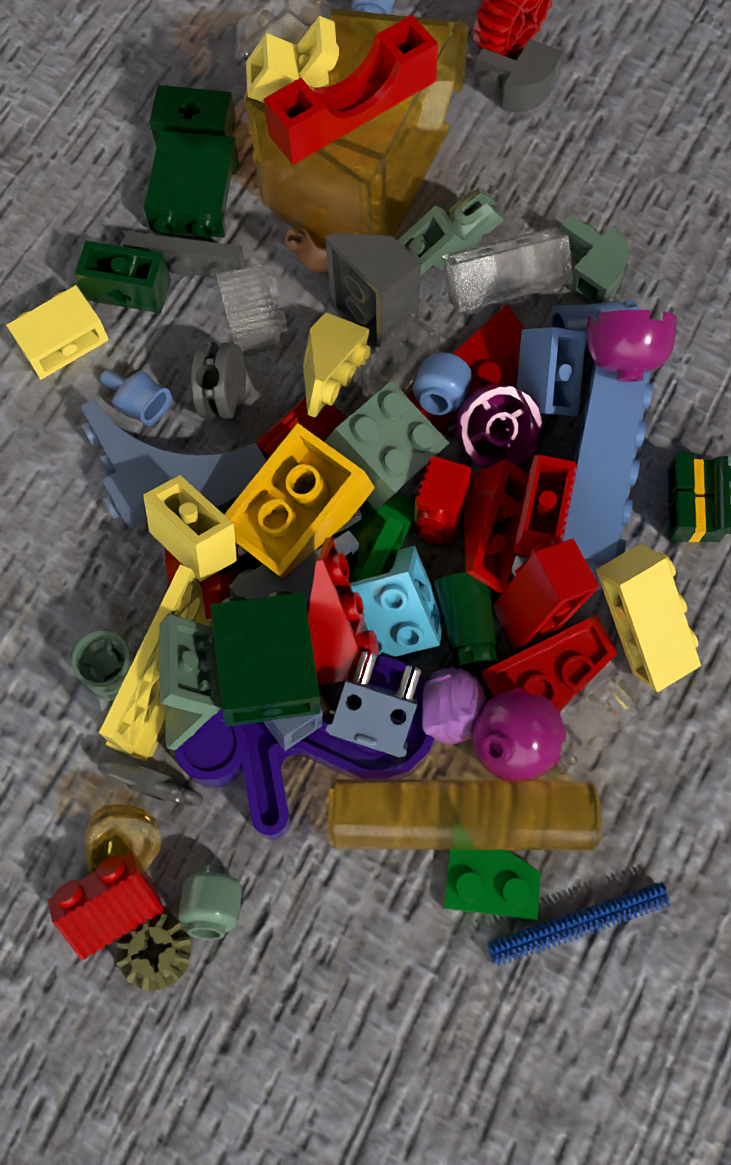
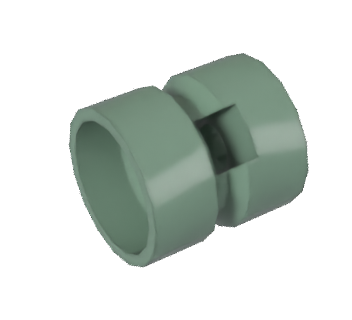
M95 631L84 636L76 644L72 654V668L76 677L96 696L107 701H114L136 655L116 633Z

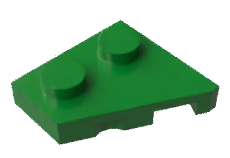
M453 818L444 909L536 921L538 919L541 872L462 820Z

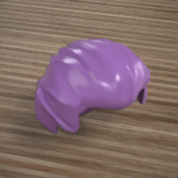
M455 667L443 668L433 672L429 681L425 682L422 700V728L426 735L432 736L440 743L451 745L472 738L474 722L481 708L486 704L487 698L484 689L479 681L469 674L468 671Z

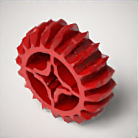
M482 0L481 8L476 12L478 19L473 24V30L475 31L473 40L481 50L484 48L511 59L516 58L519 51H523L529 39L533 40L535 34L540 31V26L547 19L548 10L552 7V0Z

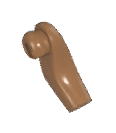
M302 227L289 229L285 235V243L288 248L294 251L304 266L315 273H329L327 249L322 246L311 231Z

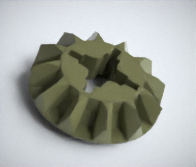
M164 913L156 914L153 919H147L145 924H139L136 929H131L128 935L122 934L116 943L118 948L116 964L124 975L125 981L141 990L157 991L170 987L184 975L191 960L192 946L187 930L177 919ZM147 932L150 933V937H153L157 944L164 943L168 945L172 943V947L165 949V952L159 954V963L157 964L159 972H157L156 966H153L151 959H136L135 955L141 954V951L148 947L147 940L149 937Z

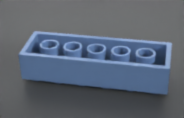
M592 358L572 459L578 468L574 480L575 484L572 489V500L567 514L568 519L566 521L567 525L564 530L563 541L574 538L600 586L595 592H599L602 586L596 569L625 552L626 540L620 538L623 526L628 525L632 512L633 500L628 499L630 487L636 483L639 472L640 460H636L635 456L637 448L642 446L645 437L647 422L642 421L644 409H648L651 401L653 384L649 383L651 372L654 371L644 373L643 381L620 382L616 381L617 373L601 369Z

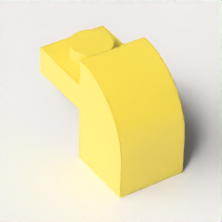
M318 16L298 45L266 33L246 61L248 97L264 103V98L299 78H302L312 87H328V71L334 68L339 56V46L336 44L335 22Z

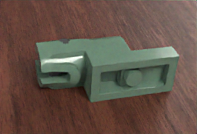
M478 187L475 191L467 193L448 211L435 205L397 240L403 247L408 246L413 249L421 262L420 277L432 266L440 270L449 268L465 252L486 238L506 218L503 212L496 209L494 206L496 204L495 200L486 190Z

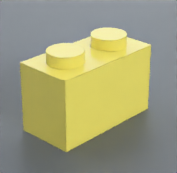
M76 285L66 291L55 294L51 300L31 311L20 314L16 320L6 325L40 380L109 340L99 317Z
M181 475L143 494L149 532L185 567L192 569L200 582L237 561L234 523Z

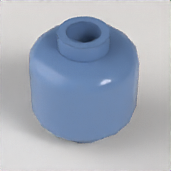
M445 352L430 354L422 361L413 385L414 397L428 413L433 415L454 413L459 410L467 397L472 381L471 370L464 360L454 354Z

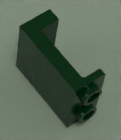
M159 131L144 203V211L152 231L165 235L175 233L196 235L200 238L225 237L226 225L224 214L232 174L238 173L239 167L235 137Z
M276 591L263 598L246 599L237 596L226 598L221 603L210 604L225 726L320 714V693L304 592L294 594L290 591Z

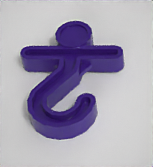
M377 657L369 683L398 692L405 667L410 665L390 657ZM413 668L411 670L408 683L404 692L405 695H407L411 679L414 673ZM421 675L419 676L413 695L414 698L418 699L406 737L407 752L403 757H396L329 735L326 731L328 723L323 720L322 726L284 751L264 722L226 727L222 710H219L192 737H189L178 749L174 750L178 765L195 783L205 787H223L234 782L244 773L251 820L254 828L263 838L276 840L283 837L290 827V814L282 775V765L287 758L303 756L364 785H388L408 777L428 758L435 739L430 735H426L422 728L423 688L427 681ZM397 709L400 717L404 718L406 713L401 709Z

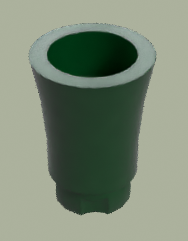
M466 572L447 575L433 581L432 586L441 609L449 651L453 653L454 667L473 668L496 662L497 656L494 645L497 644L493 623L492 588Z

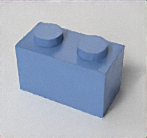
M557 327L522 329L517 389L531 397L538 406L540 415L578 417L586 332Z

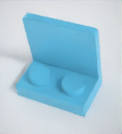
M415 546L398 550L394 567L389 573L350 583L353 592H358L362 598L364 605L363 618L368 630H373L376 634L379 646L377 657L392 658L440 645L444 624L441 609Z

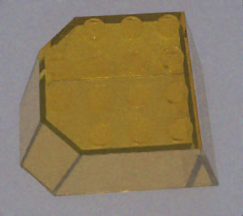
M301 5L293 20L286 22L281 39L298 45L318 16L335 22L336 44L339 46V56L334 68L328 71L329 86H332L348 77L362 63L373 44L376 34L408 16ZM415 17L438 42L436 82L294 165L289 162L268 135L264 103L249 98L248 91L246 90L244 106L248 112L249 135L252 136L253 160L256 162L258 173L257 185L260 187L262 204L292 227H302L310 230L325 249L326 237L331 233L394 237L448 135L451 124L444 121L453 92L461 93L464 84L469 24L460 21Z

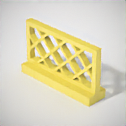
M179 565L99 731V734L107 740L105 745L109 748L149 764L166 728L165 705L160 704V623L168 614L213 627L212 619H206L203 590L193 570Z

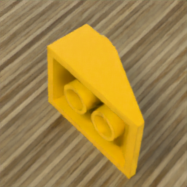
M297 423L224 515L234 523L235 542L283 579L324 543L325 538L331 537L352 518L375 487L364 470Z

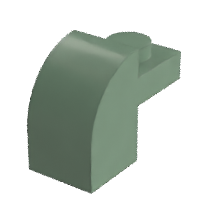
M570 215L561 225L556 246L557 249L578 262L574 267L568 290L589 304L608 302L617 292L628 262L629 251L627 242L621 232L613 225L604 235H601L591 224L582 222L573 215Z

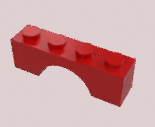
M411 14L376 34L365 59L355 71L342 81L332 86L316 88L308 85L302 78H299L264 98L269 137L292 165L296 164L435 83L438 42Z

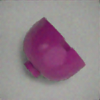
M650 310L599 313V321L589 316L587 320L589 352L594 362L601 369L617 373L616 381H643L644 373L659 369L668 361L673 352L677 316L669 312H663V321L650 319Z
M489 384L474 390L464 400L456 414L455 432L460 447L472 461L486 468L505 459L516 466L523 463L533 454L537 446L534 443L537 439L538 431L541 432L542 419L538 406L528 394L510 385Z
M515 688L494 696L481 708L472 727V747L477 760L492 775L515 783L539 778L550 771L560 762L562 742L566 740V729L561 715L549 699L541 694L534 696L530 692H524L526 689Z

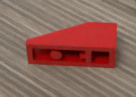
M507 459L474 473L463 507L466 573L498 593L505 592L516 556L513 553L529 476V474Z

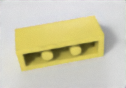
M640 543L596 569L633 675L655 692H659L701 666L696 651L698 640L688 626L684 614L687 612V605L676 589L673 579L676 575L675 567L666 554L658 553Z

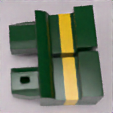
M676 452L667 469L668 503H670L668 507L669 542H720L726 534H731V466L728 464V456L704 460L694 459V453Z

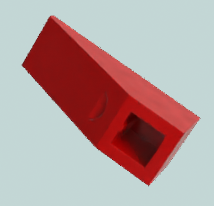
M332 537L325 538L316 560L308 611L318 685L345 681L348 676L354 678L361 652L368 651L361 677H364L371 653L376 656L379 653L376 634L373 630H368L363 618L364 605L362 598L358 592H353L348 580L349 566L347 559L342 552L338 553Z

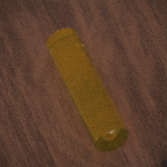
M335 779L330 784L329 844L334 849L594 851L599 846L601 838L600 796L597 786L592 781Z

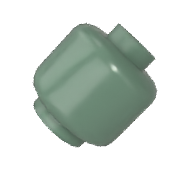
M217 865L201 867V872L187 876L183 881L178 920L183 926L188 928L187 933L199 939L217 940L224 938L225 932L234 929L239 920L242 896L241 884L237 879L228 875V869Z

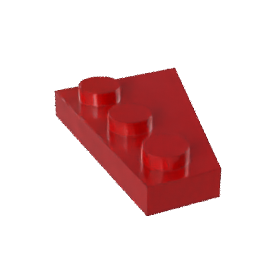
M596 614L478 674L491 699L502 692L522 688L526 689L524 692H530L534 696L541 694L546 697L560 713L579 691H582L615 657L617 651Z

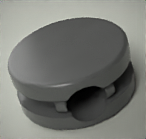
M202 342L195 351L191 370V390L193 403L200 417L214 419L219 414L223 419H236L242 411L246 392V369L241 348L234 342H223L220 347L215 342Z

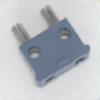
M368 651L361 652L354 678L348 676L345 681L335 716L330 719L326 731L329 735L396 757H403L407 752L406 737L417 707L418 699L414 698L413 695L421 670L415 667L407 695L404 692L412 666L405 667L398 692L371 684L369 680L377 658L375 654L371 653L363 680L361 681L360 677L368 655ZM352 694L357 695L361 698L362 702L360 704H353L349 701L348 696ZM401 709L406 713V716L401 719L393 716L392 711Z

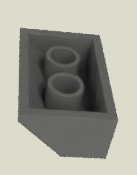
M350 233L329 234L326 237L331 306L345 320L370 329L367 343L383 358L418 331L420 259L413 249L408 246L403 247L393 236Z

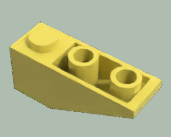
M327 312L310 328L303 361L307 412L309 416L316 418L326 405L332 406L341 387H348L355 371L358 368L362 370L365 367L371 351V347L366 345L370 329Z

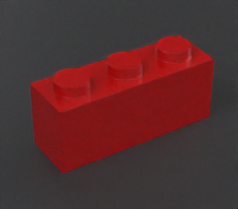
M574 538L558 544L554 540H548L534 547L529 552L531 557L525 564L515 570L516 576L511 582L507 583L505 592L493 604L492 608L515 652L552 637L600 587Z

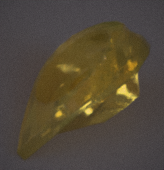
M122 804L102 806L94 812L87 823L85 832L84 853L88 875L95 872L99 864L106 858L114 855L122 856L130 850L133 851L143 868L147 870L159 853L161 846L160 829L156 818L146 810Z

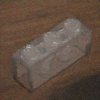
M556 227L442 255L449 302L459 313H479L485 310L487 305L498 302L502 304L517 303L523 300V296L533 293L552 294L558 292L561 289L560 286L573 283L569 236Z

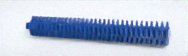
M661 881L660 883H655V886L650 885V888L647 886L644 889H639V891L630 892L628 895L625 894L612 898V901L607 900L606 902H601V904L592 905L590 908L587 907L560 918L549 920V922L538 924V926L529 927L527 930L518 931L516 934L512 933L511 936L506 935L501 937L500 940L489 941L488 950L494 967V963L499 967L500 961L506 964V959L511 962V957L515 961L517 960V955L522 959V953L526 957L528 956V951L533 955V949L539 953V947L542 951L545 950V945L550 949V943L553 947H556V941L559 945H561V940L567 943V937L572 941V936L578 939L577 934L583 937L582 932H585L586 935H589L588 930L594 933L593 928L599 932V926H601L602 930H604V924L610 928V922H612L613 926H616V920L619 924L622 923L621 919L627 922V916L629 920H633L631 915H634L635 918H638L637 913L640 916H644L642 911L649 914L648 909H650L652 913L654 912L653 907L658 911L660 910L659 905H661L662 909L665 908L664 903L667 904V907H670L666 886Z

